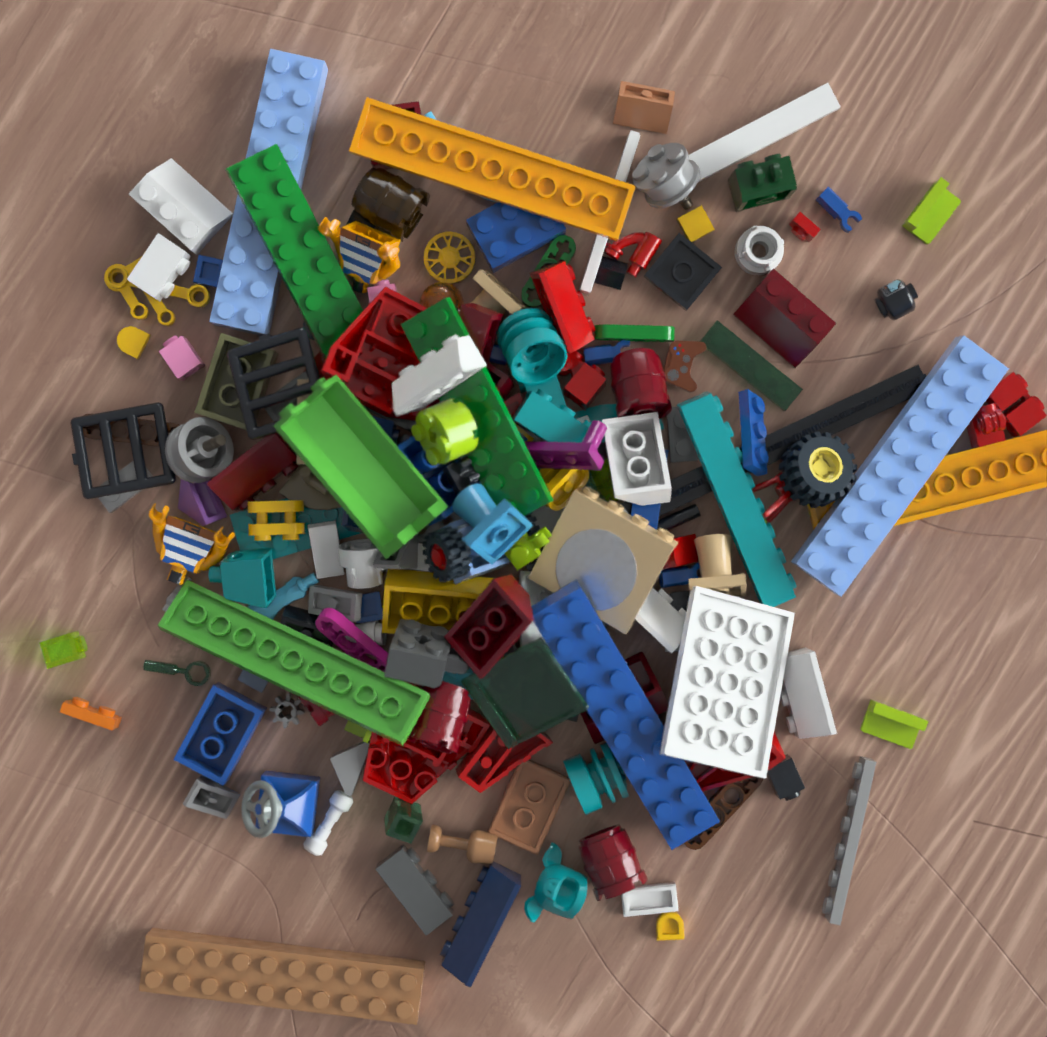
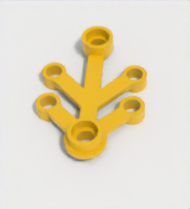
M141 257L127 266L122 264L111 265L104 274L105 284L109 289L121 292L131 308V315L135 319H146L149 314L148 307L139 303L131 288L139 287L127 280ZM121 273L123 281L116 283L115 276ZM198 284L190 288L175 285L172 293L169 295L186 299L196 308H203L210 301L208 289ZM143 291L157 313L158 322L164 326L173 325L176 320L175 314L166 308L162 300L158 301ZM202 292L204 299L201 302H196L195 295ZM143 307V315L136 316V308ZM170 313L171 319L169 322L162 321L163 314Z

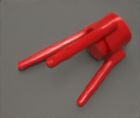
M781 472L774 478L757 484L752 488L754 493L777 483L778 485L774 489L780 498L763 513V517L767 518L766 521L768 523H771L792 501L790 491L785 492L783 489L785 482L779 479V475L782 474Z

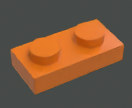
M73 697V700L64 701L60 709L62 714L109 730L118 728L122 719L121 716L115 715L116 711L105 706H99V709L89 706V701L79 697Z

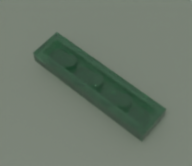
M718 320L700 340V342L706 344L707 350L783 411L788 409L803 390Z

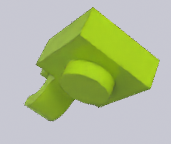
M546 527L539 529L531 536L526 532L504 554L514 567L519 570L540 556L541 550L539 548L549 543L548 538L552 534Z

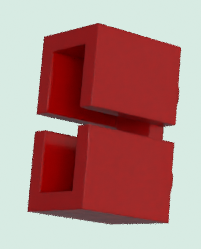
M1014 372L1003 376L987 398L986 403L988 405L995 403L996 408L1002 412L1018 399L1021 400L1003 413L1007 420L1005 428L1012 437H1018L1043 420L1047 415L1043 411L1045 407L1041 400L1036 396L1028 394V384L1020 374H1015Z

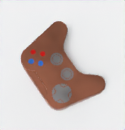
M673 341L670 344L663 370L667 383L690 393L697 389V384L691 378L690 370L694 357L706 350L704 342Z

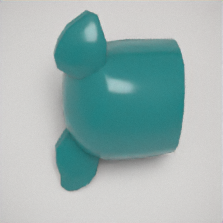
M551 842L543 856L542 861L545 869L537 880L534 896L529 897L525 901V914L531 922H535L540 917L543 909L572 920L581 910L587 896L588 877L574 869L561 865V849L553 842Z

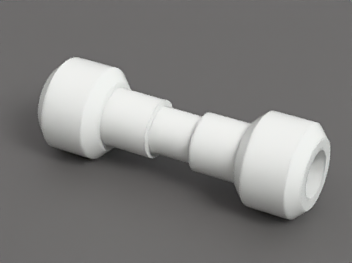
M341 790L334 791L329 799L331 806L325 814V819L322 824H319L315 833L311 837H307L303 843L304 848L313 855L320 856L324 853L328 846L326 839L331 833V828L338 821L341 814L348 812L353 804V798Z

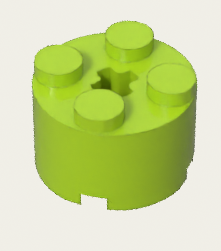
M452 398L420 411L416 417V424L411 428L413 437L420 441L426 452L427 460L432 465L450 462L473 451L478 444V437L475 439L473 437V430L477 428L470 411L463 403L453 402L454 399Z

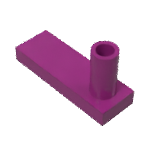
M592 421L582 443L524 441L537 468L600 470L604 460L597 449L604 437L607 426L601 421Z

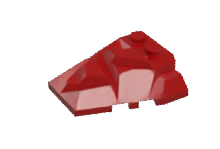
M406 682L419 689H421L422 685ZM469 708L467 723L464 725L458 740L460 746L457 754L453 752L447 754L422 747L423 744L419 743L420 740L418 739L415 740V743L406 740L404 745L401 746L372 732L363 781L413 804L438 782L437 778L447 769L451 771L462 756L467 752H473L488 730L490 722L481 714Z

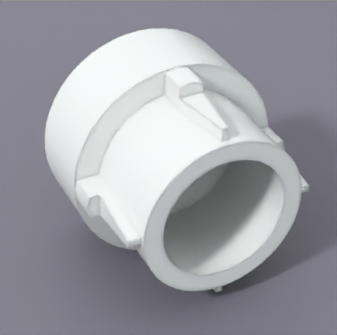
M756 225L746 230L735 246V258L742 270L752 275L769 273L781 262L784 254V240L781 239L776 231L766 226ZM753 245H763L766 249L765 257H756L752 252Z
M370 539L352 540L338 546L339 563L341 567L346 568L347 586L350 588L363 589L383 584L384 568H374L373 566L379 550Z

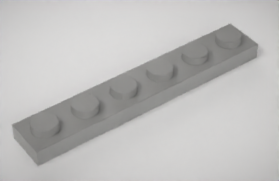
M860 756L859 763L855 762L852 778L855 779L853 789H849L846 798V805L849 806L847 816H843L840 825V832L843 833L841 843H837L834 852V859L837 860L835 870H831L828 879V886L831 887L829 897H825L822 906V913L825 914L827 921L836 925H841L876 767V761Z

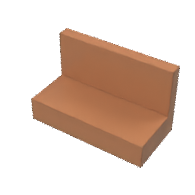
M621 81L613 124L667 134L675 91Z

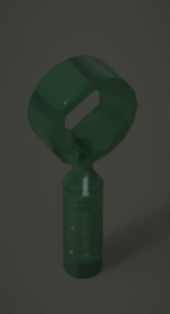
M145 660L143 666L144 671L169 675L185 674L187 682L193 686H201L207 683L211 676L209 665L203 661L192 662L186 669L179 668L176 664ZM194 665L204 667L206 676L202 682L194 681L189 671Z

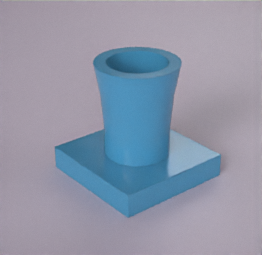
M473 484L465 488L456 497L452 506L453 512L473 528L463 538L465 543L492 565L533 526L506 499L496 506L482 484Z

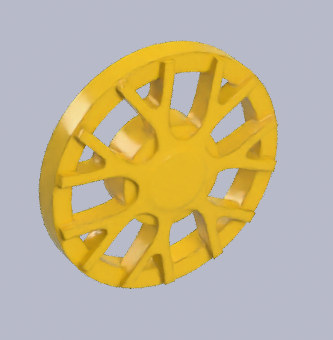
M442 232L434 236L426 245L424 264L428 273L435 280L446 284L458 283L467 278L472 272L475 264V251L465 236L457 232ZM443 237L447 247L440 249L436 241ZM453 237L461 239L457 248L450 246ZM468 247L471 255L461 257L459 251ZM429 250L439 252L438 259H428ZM460 261L469 265L465 273L457 268ZM440 262L444 268L436 275L431 268ZM454 268L455 279H447L446 270Z

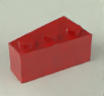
M505 704L490 723L477 748L471 753L468 752L455 770L461 780L479 793H482L508 775L509 771L519 764L531 759L532 755L544 747L547 748L553 741L549 735Z

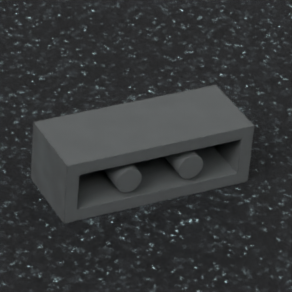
M403 844L380 861L376 866V871L423 933L428 935L453 916L454 909L452 906L454 902L445 891L441 893L435 886L437 883L436 878L430 870H423L418 863L421 859L412 847L407 849Z

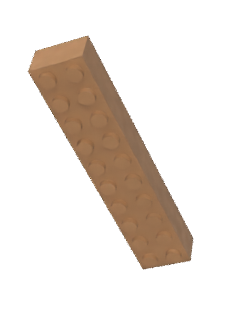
M152 928L145 936L139 991L417 1025L425 961Z

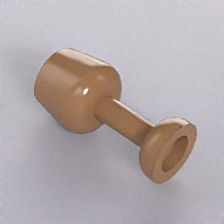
M432 824L427 852L433 853L438 851L440 846L467 850L466 857L471 863L493 864L498 836L481 830H474L470 834L469 839L442 835V829Z

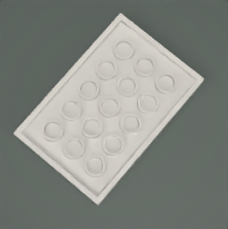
M693 586L689 595L660 749L661 755L753 777L766 778L795 613Z

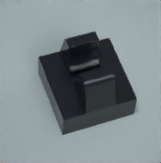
M468 456L442 469L455 494L480 481V476L478 472H475L471 464L472 461Z

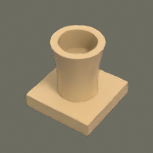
M479 270L473 277L484 289L471 303L502 314L506 310L513 314L528 308L488 270Z
M711 534L695 538L694 544L698 554L701 578L689 579V590H692L693 586H698L735 597L746 596L745 574L732 575V536L727 534Z

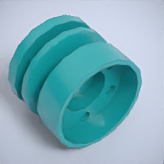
M526 308L514 312L499 326L496 336L498 345L502 350L503 356L506 358L512 376L518 382L539 384L548 381L556 376L565 366L567 360L566 348L557 334V329L553 325L551 317L545 311L537 308Z
M607 742L600 744L605 757L598 759L593 747L590 749L592 762L588 764L580 753L563 760L585 815L602 808L600 795L606 793L612 803H615L616 799L612 792L613 789L618 788L623 799L629 797L626 776Z

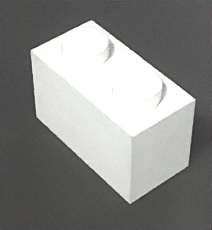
M158 233L127 280L156 300L161 301L163 297L166 299L172 293L175 287L173 282L178 275L182 276L190 265L188 260L191 256Z

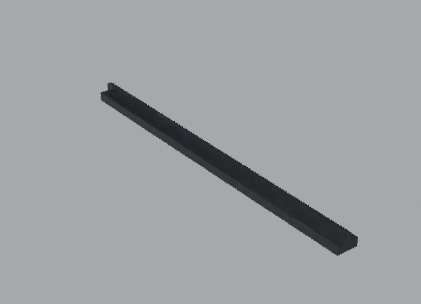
M919 364L768 434L765 437L766 451L769 457L767 465L780 460L791 445L808 434L820 432L822 435L828 432L834 435L910 399L926 378V374L922 373ZM702 466L670 480L672 487L670 502L661 503L659 516L712 492ZM743 468V470H744L745 473H747V472L751 473L750 471H748V470H746L745 468ZM627 501L621 503L620 505L631 515L632 503ZM538 558L525 565L528 571H532Z

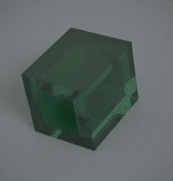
M394 797L384 817L386 835L412 844L423 823L421 804L416 802L410 804Z

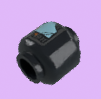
M896 279L879 288L877 291L878 297L874 300L884 318L889 317L891 320H897L915 310L914 299L918 298V294L911 283L906 285L901 279Z

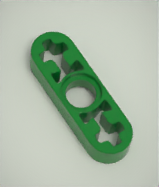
M567 235L556 237L534 271L541 269L546 264L557 262L554 259L548 258V256L552 254L554 258L559 251V248L556 246L558 243L561 245L565 242L569 243L568 249L571 252L569 254L564 252L559 261H565L566 265H568L575 255V241ZM531 277L524 285L521 297L526 306L538 308L541 306L540 300L534 299L531 302L528 300L529 294L526 293L528 290L533 291L535 289Z
M599 324L595 325L594 339L600 341L673 342L675 338V327Z

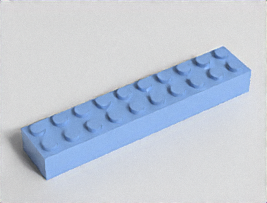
M270 49L246 158L277 144L302 190L328 68L324 60ZM237 195L209 322L215 326L262 336L270 333L282 277L239 195Z
M966 336L955 337L854 474L857 477L855 482L851 484L853 487L844 496L835 500L790 562L831 592L842 597L1009 368Z

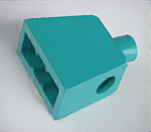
M272 548L229 553L221 561L220 566L210 567L208 573L209 581L222 583L223 596L227 600L267 608L276 597Z

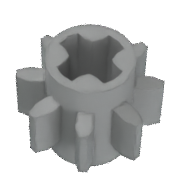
M291 693L287 694L285 700L277 696L275 700L278 705L269 708L276 715L273 723L280 720L283 722V728H287L290 721L295 725L299 724V719L296 716L305 713V710L299 709L300 699L296 701L291 699ZM291 705L293 707L291 715L287 714L284 716L282 714L284 706L288 707Z

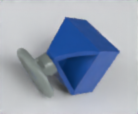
M265 771L261 775V780L253 782L246 789L242 799L241 813L247 831L256 838H264L271 833L311 837L315 830L321 777ZM260 789L258 801L252 802L253 794L256 790ZM250 811L254 812L256 816L255 826L251 820Z

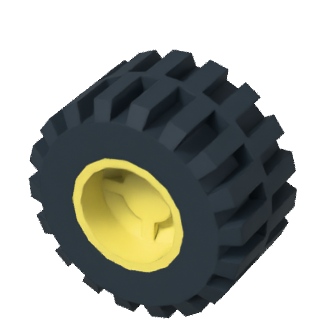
M814 432L811 435H806L787 449L781 457L783 462L779 464L778 470L783 471L779 475V479L785 482L783 489L785 492L790 491V498L793 501L799 499L800 505L806 506L809 504L810 508L823 507L850 491L853 487L851 484L855 482L857 477L853 474V472L857 471V464L852 462L855 456L853 453L850 454L847 449L850 447L847 443L841 444V438L838 436L831 438V433L825 432L821 435L820 432Z

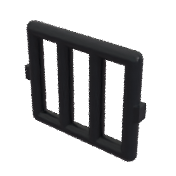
M304 327L275 336L268 333L259 336V341L230 349L227 352L247 434L252 440L278 433L274 427L278 421L257 427L253 411L311 394L313 391L310 388L320 380L308 332ZM298 340L302 356L243 374L240 358ZM302 367L306 368L309 379L308 383L250 400L247 384Z
M157 402L74 417L71 420L70 424L75 453L72 454L73 463L78 465L82 495L85 499L175 483L176 475L170 468L165 454V445L169 434L162 403ZM154 414L164 474L148 477L137 417ZM120 420L127 421L136 474L135 480L120 482L110 425V422ZM99 424L109 484L93 487L83 427Z

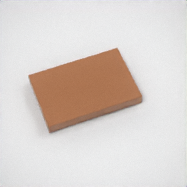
M531 760L525 763L522 762L515 768L487 832L538 855L571 782L570 778Z

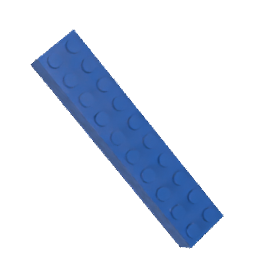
M577 579L532 605L535 625L671 850L719 823L720 820L685 761L660 754L665 727Z

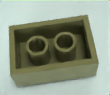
M223 333L220 334L194 413L246 430L227 352L230 349L251 342ZM268 349L240 358L243 374L275 364L279 353ZM271 377L247 384L250 400L265 396ZM259 409V410H256V411H253V412H254V415H255L256 421H257V418H258L260 409Z

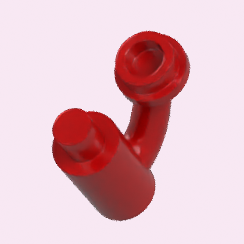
M649 232L632 233L612 244L606 243L604 253L618 260L624 254L621 249L637 244L629 259L631 265L627 270L629 275L636 278L641 269L646 270L662 240Z

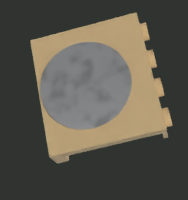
M587 486L584 489L579 487L571 495L551 533L552 536L548 539L549 543L545 545L528 578L553 593L577 579L600 620L627 634L635 623L636 616L678 542L673 539L674 535L662 528L656 530L649 526V521L637 514L631 516L624 512V507L612 500L606 502L599 498L600 494L596 490Z

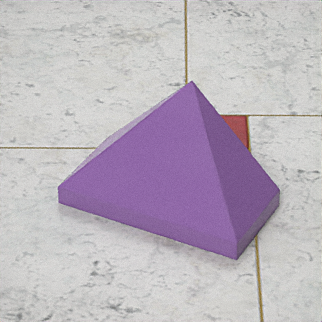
M181 479L178 502L179 510L202 526L227 517L220 498L207 485L211 479L202 483H190Z

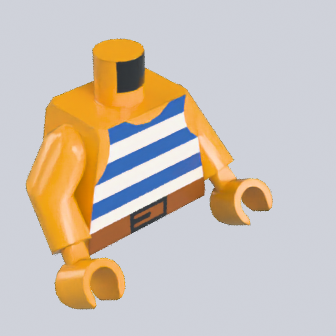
M324 217L319 224V232L326 237H330L333 241L343 272L354 277L352 284L354 291L366 293L368 292L369 284H375L383 279H388L400 268L398 257L400 239L358 221L340 228L339 220L333 219L330 222L327 217Z
M154 503L149 511V517L152 520V534L160 560L172 565L167 577L168 581L182 585L187 571L196 574L208 571L211 566H215L223 560L228 544L235 537L234 532L226 537L222 532L223 526L216 532L175 516H168L166 519L169 507L165 505L162 512H158L156 510V503Z

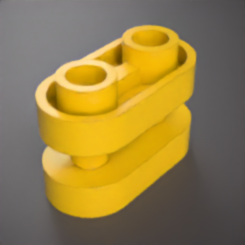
M542 468L539 472L554 500L545 506L554 511L563 509L574 490L579 487L583 488L589 479V470Z
M304 500L248 502V513H256L257 524H248V535H254V541L271 540V535H282V540H299V534H305L304 523H296V512L304 511ZM268 512H284L285 523H268Z

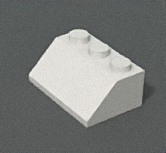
M172 158L148 172L129 193L133 199L196 255L200 253L233 216L231 211Z
M457 335L448 338L442 343L444 348L438 352L435 350L428 352L420 358L422 363L416 367L411 365L399 372L400 378L392 383L394 412L397 416L423 409L487 366L470 336L458 338Z
M658 412L602 419V422L607 426L604 437L615 498L641 506L670 502L672 487Z
M652 587L635 619L672 654L681 643L686 611L683 608L677 611L670 604L673 599L662 588L657 592Z
M802 648L788 652L780 700L783 707H788L790 716L786 717L789 732L795 733V736L799 739L837 734L815 651Z

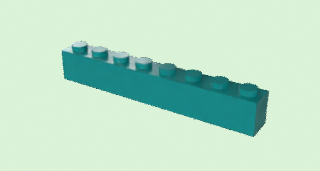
M706 391L676 404L759 603L775 607L796 598L793 590L797 588L796 582L790 572L786 573L783 564L786 563V558L781 548L776 549L772 539L776 538L775 532L770 522L765 523L762 516L765 512L764 505L759 497L755 499L752 488L755 487L754 481L750 473H745L742 468V452L738 446L735 448L730 438L734 436L729 422H723L720 415L723 407L718 396H713L712 393Z

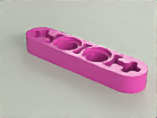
M324 608L320 612L315 625L323 635L347 655L385 672L389 653L336 609ZM345 636L353 638L356 643L350 642ZM366 653L375 656L377 660L370 659L366 656Z

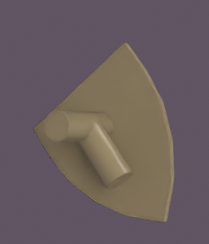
M300 464L279 491L281 495L290 501L304 500L305 508L332 510L342 507L306 464Z

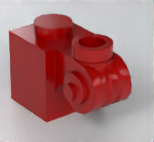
M576 350L572 353H567L565 366L557 375L565 377L570 374L572 376L571 380L564 387V395L586 411L605 388L607 379L604 377L605 373L596 365L589 366L587 363L582 362L584 358Z
M995 403L981 406L966 428L972 448L1006 441L1003 430H1005L1007 420L1001 410L996 408Z

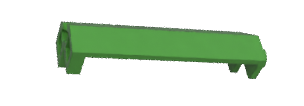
M335 375L326 381L323 377L310 388L313 393L297 406L291 403L279 413L282 418L274 427L387 559L448 506L341 379Z

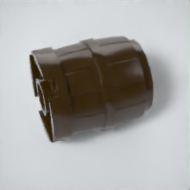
M371 168L358 184L351 205L355 208V212L370 221L372 225L390 232L393 237L400 239V242H404V238L410 237L423 216L420 213L421 206L423 204L427 207L430 194L421 188L413 187L399 175H394L382 168Z

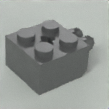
M400 619L389 649L384 676L436 688L441 685L445 671L462 675L469 669V665L444 637L449 630L442 626L434 627L421 624L416 620Z

